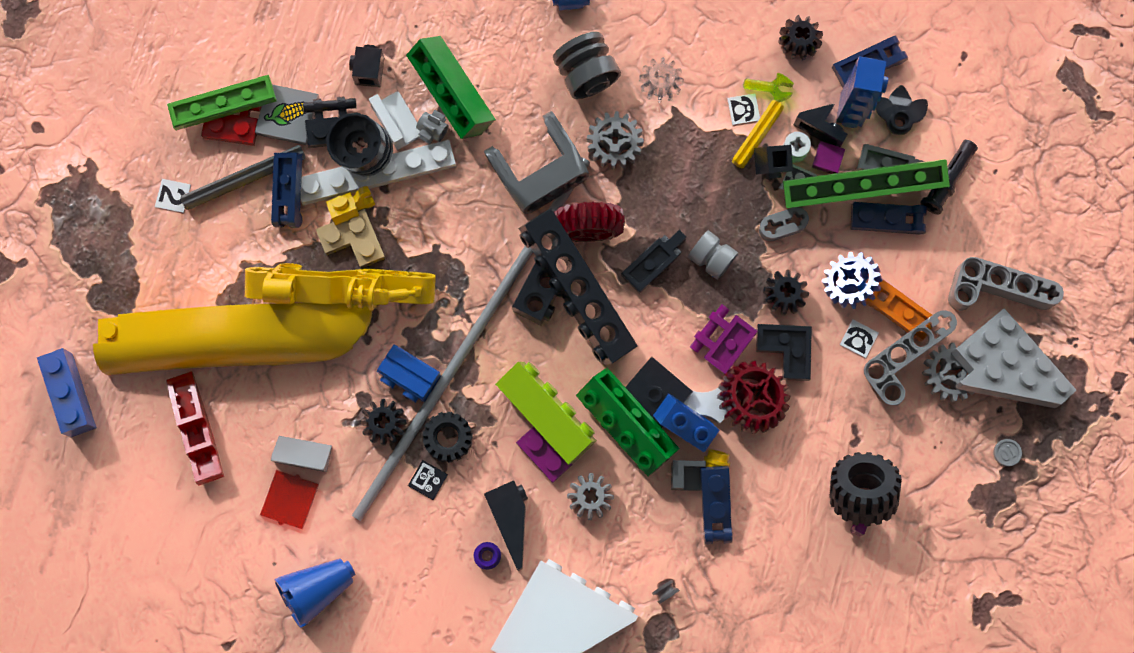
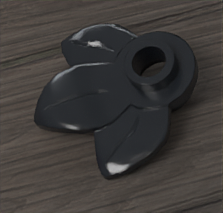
M903 85L898 86L891 93L889 99L881 97L880 102H877L876 105L877 114L886 121L888 130L895 135L907 134L914 123L923 120L928 109L927 99L912 101ZM895 120H901L903 126H897Z

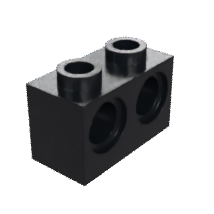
M535 263L512 306V310L514 313L542 326L544 320L549 321L556 308L552 305L556 297L561 298V295L556 294L552 288L541 286V280L549 276L545 270L541 271ZM531 301H540L543 304L542 309L537 312L529 310L528 304Z

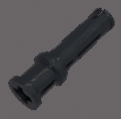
M966 139L963 140L960 148L948 164L950 187L931 189L927 197L922 198L920 203L927 206V211L937 215L942 213V206L945 201L955 192V183L978 150L974 142Z

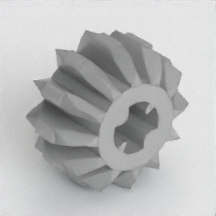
M589 473V482H585L584 477L580 475L578 476V481L581 486L575 483L570 484V487L577 493H568L567 498L577 499V501L570 504L569 507L571 510L578 506L581 507L577 513L579 518L583 516L584 511H588V520L593 518L592 511H596L597 516L602 518L603 512L600 507L608 511L611 509V506L604 502V500H613L614 495L604 494V492L610 490L612 486L611 484H606L603 487L600 486L604 481L603 476H600L595 483L593 482V473ZM590 490H594L596 492L595 497L598 500L595 503L593 500L591 504L586 503V496L583 494L585 491L590 493Z

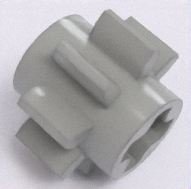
M434 110L432 114L424 112L416 125V129L420 131L418 134L420 139L429 144L432 143L433 139L440 142L449 128V125L445 123V115L437 110Z

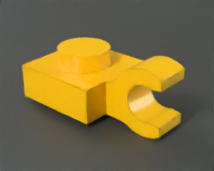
M368 186L359 188L353 197L351 192L326 201L335 225L360 216L359 210L375 205L373 197L370 196L371 193Z

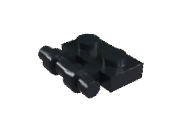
M345 96L336 97V100L321 101L320 98L313 99V102L303 103V112H314L315 119L305 120L308 148L327 146L326 138L329 128L336 119L347 114L346 109L356 108L355 98L345 99ZM323 111H338V117L323 118Z

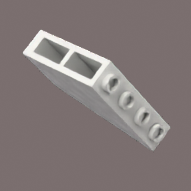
M550 559L546 563L540 561L491 650L496 653H582L635 622L638 616L633 612L636 608L622 600L619 605L609 600L610 593L599 587H596L595 590L585 586L587 580L575 573H572L570 577L560 572L563 567Z

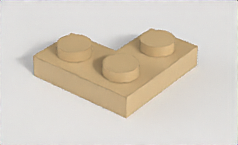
M365 209L359 211L360 216L338 225L332 222L316 229L326 255L351 246L361 269L386 259Z

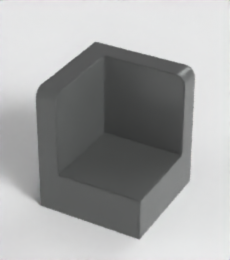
M673 460L671 463V490L702 491L701 467H706V461Z

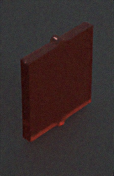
M276 470L260 515L278 521L279 525L287 524L303 530L319 484L302 479L299 474L294 476Z

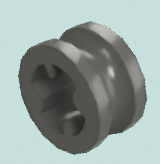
M672 579L652 592L653 596H658L659 600L657 602L659 604L680 591L678 588L673 587L674 581Z

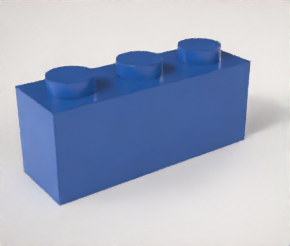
M61 348L37 357L61 434L72 438L96 429L97 427L73 354Z

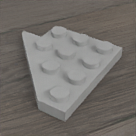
M1005 308L951 352L955 359L969 373L955 385L960 390L1051 408L1060 406L1076 391L1074 386Z

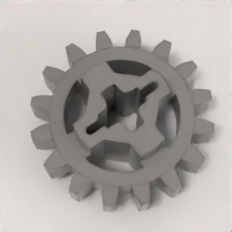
M616 111L614 117L610 118V115L605 113L603 121L597 117L595 119L596 126L590 125L589 132L593 135H587V142L592 143L588 146V152H595L593 155L594 161L602 159V167L607 163H611V168L614 170L616 164L620 163V166L625 168L627 160L632 164L635 162L633 154L640 156L641 149L638 146H643L644 139L638 137L642 135L643 131L642 129H635L637 126L636 120L628 121L629 114L620 118L619 112ZM611 126L608 130L602 131L604 128ZM621 127L627 129L629 133H626ZM613 137L618 138V144L612 143ZM601 148H605L609 155L603 152ZM623 150H628L626 153L619 155Z
M955 343L949 344L948 349L943 344L940 345L938 352L933 350L929 354L933 360L927 359L923 363L929 367V369L922 372V375L929 376V380L924 384L925 386L932 385L934 387L931 391L932 395L937 392L941 393L940 400L942 401L947 396L950 397L951 402L957 401L958 396L963 401L968 398L967 393L971 395L975 393L955 387L967 374V371L951 354L956 349ZM940 360L939 364L941 368L939 373L936 374V366L938 361ZM962 369L957 375L944 376L949 370ZM941 383L950 386L951 389L944 387Z

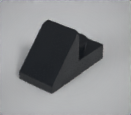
M835 104L799 112L793 124L817 139L838 147L842 146L848 135L840 125L826 122Z

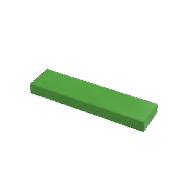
M268 74L171 102L167 106L173 128L177 131L277 102Z

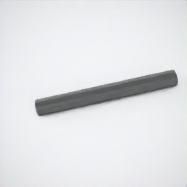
M300 145L281 152L301 153L302 160L305 159V154ZM274 156L182 195L180 198L186 210L192 209L272 174Z

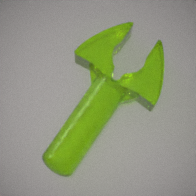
M777 73L776 79L772 82L747 78L743 82L744 89L770 92L774 97L773 100L778 102L789 99L793 94L792 92H782L778 88L780 86L792 88L794 85L788 77L781 73Z

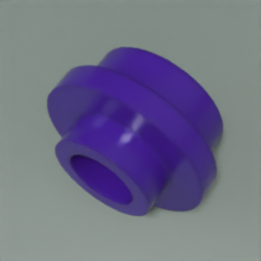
M483 542L474 551V561L482 569H493L501 560V551L492 542ZM485 551L492 552L493 557L490 561L483 560L482 555Z

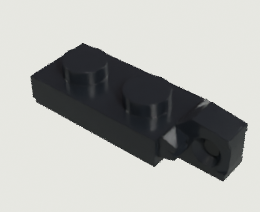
M679 229L670 239L665 235L662 238L659 237L621 273V276L640 294L681 254L678 248L686 241V235Z

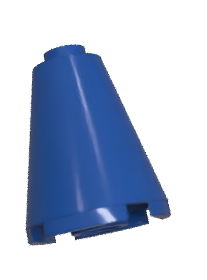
M340 558L282 575L274 580L282 600L292 612L291 616L296 624L302 628L353 583L352 577L356 574L350 562H343Z

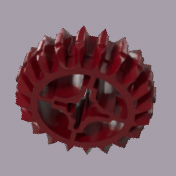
M592 201L571 205L566 204L554 212L570 239L575 242L611 240L624 233L625 215H623V209L612 203Z
M755 360L751 361L749 365L746 362H741L739 367L733 366L729 370L730 373H726L722 377L724 382H721L718 386V389L722 392L717 395V399L724 401L719 405V409L727 410L724 419L731 417L734 420L732 427L741 424V432L747 431L748 428H750L752 434H756L759 429L762 433L767 432L769 427L774 429L778 426V421L784 420L786 416L784 413L789 410L790 406L786 402L790 400L791 396L784 393L789 385H782L783 376L776 377L774 375L776 368L768 371L766 363H762L758 367ZM743 379H752L759 383L752 384L749 381H743ZM758 390L754 401L750 404L753 394ZM750 410H755V411H757V412H759V413L763 412V413L766 414V415H763V416L753 415V414L749 413V411H750Z

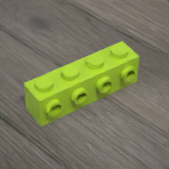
M517 362L495 385L567 464L575 463L597 441L593 437L595 434L594 430L586 422L580 423L574 416L576 414L574 408L569 403H562L557 398V390L549 382L544 383L538 377L540 372L532 363Z

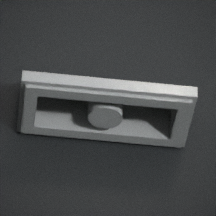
M278 436L271 461L327 472L332 445Z

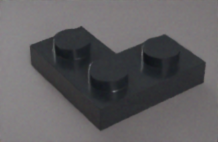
M757 324L756 352L783 353V380L810 381L812 326Z

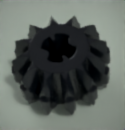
M799 15L795 17L794 21L791 19L786 20V27L780 28L779 34L781 37L778 40L780 45H785L782 50L783 54L792 52V59H795L796 55H800L802 61L806 59L807 54L813 57L817 52L816 49H820L822 45L820 39L823 36V31L817 30L819 27L818 22L811 24L810 16L806 17L805 21H802Z
M788 269L785 271L784 277L781 272L776 271L774 278L769 277L766 280L770 287H764L763 293L770 296L764 302L765 304L774 303L771 308L772 312H775L780 307L781 315L783 316L787 314L788 308L792 314H796L798 311L797 306L803 308L806 305L802 298H808L809 292L802 289L808 284L806 281L798 282L801 276L800 273H797L792 278L791 271ZM783 288H787L788 293H791L788 298L784 297V292H781Z
M381 399L380 407H377L375 402L372 401L370 406L373 411L370 412L366 409L362 411L365 416L369 417L368 419L360 420L362 426H368L362 431L363 435L368 436L372 434L370 437L372 443L377 442L380 437L382 446H386L387 437L393 443L397 442L393 434L397 432L399 435H403L405 432L398 425L407 424L406 419L399 418L404 414V410L402 408L395 410L397 403L394 401L388 407L385 399ZM382 416H385L388 421L390 420V423L385 424V428L377 424V421H382Z

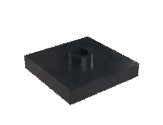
M652 356L625 387L661 428L664 426L653 415L668 393L684 403L694 392Z

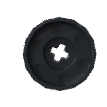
M357 112L348 113L336 119L329 128L326 138L327 150L331 158L341 167L353 174L364 177L381 172L389 164L393 154V141L388 131L369 116ZM366 144H368L367 148H363V150L360 151L361 147H364Z

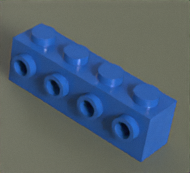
M859 56L840 95L836 118L837 123H842L847 128H857L858 126L862 127L866 119H870L872 111L876 109L877 102L881 100L882 93H885L887 89L888 77L884 76L886 61Z

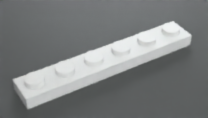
M450 140L394 153L385 169L372 176L363 177L353 174L343 167L302 176L301 202L304 206L335 198L349 192L355 193L363 186H368L371 189L454 168L456 164Z

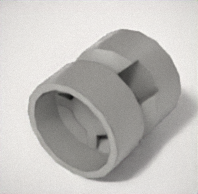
M708 230L691 250L688 258L696 265H706V272L718 280L732 264L738 252L728 244L719 245L720 239Z

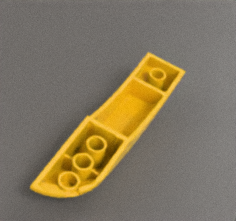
M268 303L118 314V317L98 319V343L93 344V352L97 366L106 375L186 368L277 366L327 361L338 358L353 349L352 346L361 336L365 335L373 310H369L368 307L361 309L358 306L347 308L345 303Z

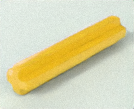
M776 100L771 101L733 157L732 163L739 168L746 166L754 154V148H758L783 111L784 106Z

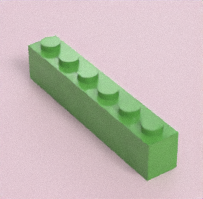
M946 159L782 181L786 208L950 187Z

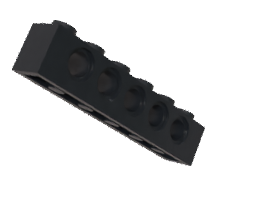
M550 208L519 227L521 241L527 248L530 247L536 256L534 257L536 265L541 271H546L550 278V287L556 294H560L565 301L563 303L564 309L571 317L574 316L577 320L580 334L585 340L589 339L594 347L592 352L595 358L600 363L603 362L604 365L613 364L638 347L553 210ZM543 236L551 239L552 247L550 250L543 247ZM558 259H562L566 263L567 268L564 273L557 269L556 263ZM573 282H577L581 287V292L578 296L574 295L571 291V284ZM588 304L592 305L595 309V316L592 319L586 315L585 310ZM603 327L609 331V339L607 341L602 340L600 336V331Z

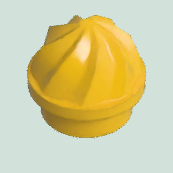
M709 449L707 456L703 458L706 461V467H730L731 464L728 461L730 455L718 450Z

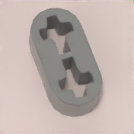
M793 207L768 215L760 223L759 234L766 241H776L800 233L808 224V213L803 208ZM793 214L797 218L801 217L803 219L799 224L800 226H797L796 223L786 224V222L792 219ZM769 222L772 226L781 224V227L775 230V234H772L771 231H765Z

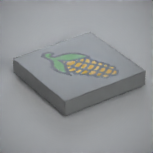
M273 85L277 102L261 107L255 130L256 135L307 145L305 120L314 119V112L304 113L303 103L319 99V94Z

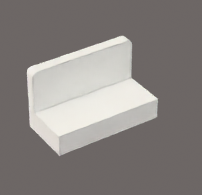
M395 92L382 100L378 94L369 98L373 111L383 128L388 131L396 150L420 138V135H418L420 131L416 129L417 121L399 92Z

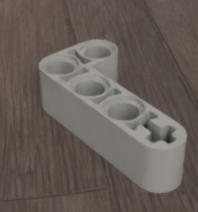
M970 257L957 267L948 295V301L953 309L963 311L974 304L978 299L980 291L1041 310H1047L1062 301L1064 291L1062 286L1055 281L977 257ZM966 266L974 269L975 277H970L966 274ZM991 274L999 276L1001 285H996L992 282ZM1017 282H1021L1026 286L1027 293H1022L1018 290ZM958 291H963L968 295V302H963L959 299Z
M943 310L933 314L865 364L864 375L886 404L898 405L904 400L905 389L895 376V373L955 330L957 319L953 313ZM939 316L942 318L948 317L950 319L947 323L949 328L946 330L943 327L935 331L939 335L935 339L932 331L925 325L930 323L932 328L939 323ZM918 331H923L928 336V343L923 347L917 346L913 341L914 334ZM896 347H901L906 352V358L901 363H896L891 358V352ZM879 363L883 366L884 373L880 378L874 379L869 375L868 369L871 364ZM890 385H895L900 390L899 398L894 401L888 400L885 396V390Z

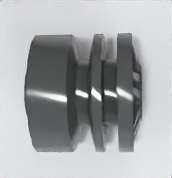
M589 32L575 37L563 44L553 55V61L558 66L559 73L567 76L565 78V85L573 99H584L610 87L621 76V71L614 57L606 56L609 52V47L604 43V37L600 32Z

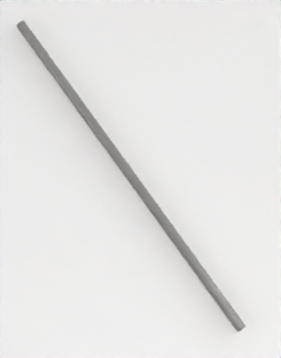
M581 157L586 168H588L590 162ZM573 189L556 198L549 209L551 208L555 212L558 208L563 207ZM524 246L355 509L352 516L357 520L361 521L531 257L533 251L530 247Z

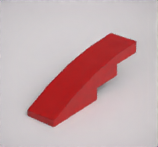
M190 371L167 379L166 383L176 425L181 431L185 452L190 459L195 483L200 486L223 478L224 473L193 372Z

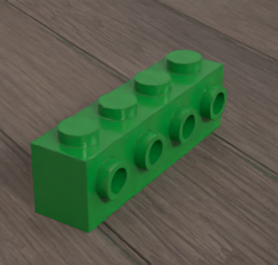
M441 36L419 39L406 56L460 139L482 135L496 119Z
M608 367L593 376L576 394V397L582 402L584 407L592 413L601 426L608 431L647 477L658 470L680 449Z

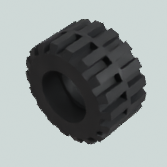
M856 452L854 456L849 454L844 456L843 460L836 462V466L831 471L829 498L831 507H834V512L837 515H842V519L846 522L851 520L854 525H859V523L864 524V526H871V523L880 525L882 520H890L892 514H896L899 506L902 482L897 466H893L891 460H884L882 455L878 454L875 456L871 452H866V454Z

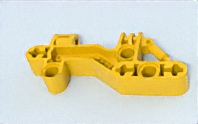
M284 263L279 264L276 268H246L245 297L261 299L266 303L293 304L294 302L318 304L345 303L347 308L358 306L361 309L368 307L369 310H374L377 305H387L389 302L432 304L435 301L436 276L430 273L378 269L333 272L302 270V266L299 264Z

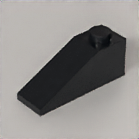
M513 480L484 493V496L516 569L520 571L523 569L526 506L523 501L528 500L522 484L516 486Z

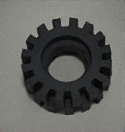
M448 411L447 413L440 412L437 416H432L429 423H426L424 426L425 430L422 434L424 446L433 458L441 462L447 461L451 463L454 460L462 459L461 457L463 455L466 456L469 448L472 446L473 434L468 422L459 414H453ZM445 427H452L458 432L457 443L448 448L441 446L437 440L439 431Z

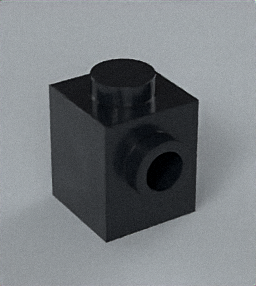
M369 44L363 47L356 46L355 55H351L349 61V70L352 71L355 85L381 87L385 60L382 49Z
M791 145L754 148L756 175L765 174L766 179L782 178L781 172L793 171Z

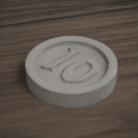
M1003 439L995 445L993 455L1000 465L1013 466L1020 461L1022 450L1016 441Z

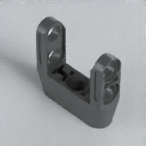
M552 111L542 117L547 126L548 134L563 156L521 181L517 180L499 150L493 146L484 150L493 169L524 214L536 211L578 186L589 177V172L575 145Z

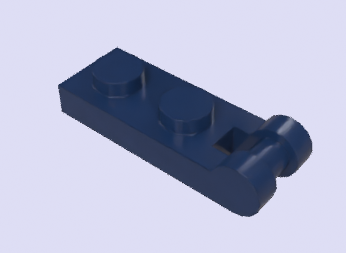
M897 36L887 38L834 63L832 69L842 88H844L859 56L886 61L885 70L907 61L908 56L905 51H901L899 47L900 41ZM889 50L892 56L888 58L884 51Z
M274 153L271 223L273 227L282 228L285 225H289L291 228H300L303 220L300 213L301 153ZM284 207H288V214L284 213Z
M853 201L851 204L850 230L925 234L926 224H924V216L927 215V206ZM906 216H913L912 224L906 223Z
M701 467L704 544H713V541H723L724 544L732 543L729 467ZM712 523H722V530H712Z

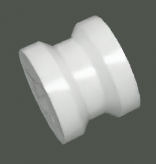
M793 132L786 137L783 145H791L793 163H798L806 158L811 142L805 133Z

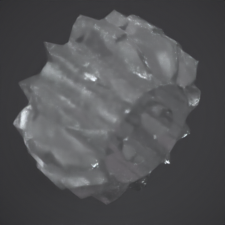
M664 57L661 58L659 64L656 60L652 59L650 66H643L642 72L644 74L639 76V82L643 83L641 91H649L647 96L649 100L654 96H658L657 102L659 103L662 102L664 96L668 101H671L673 94L679 95L681 91L679 86L684 83V79L679 77L682 74L681 68L674 69V60L669 64H665L666 60ZM658 77L664 78V83H659Z

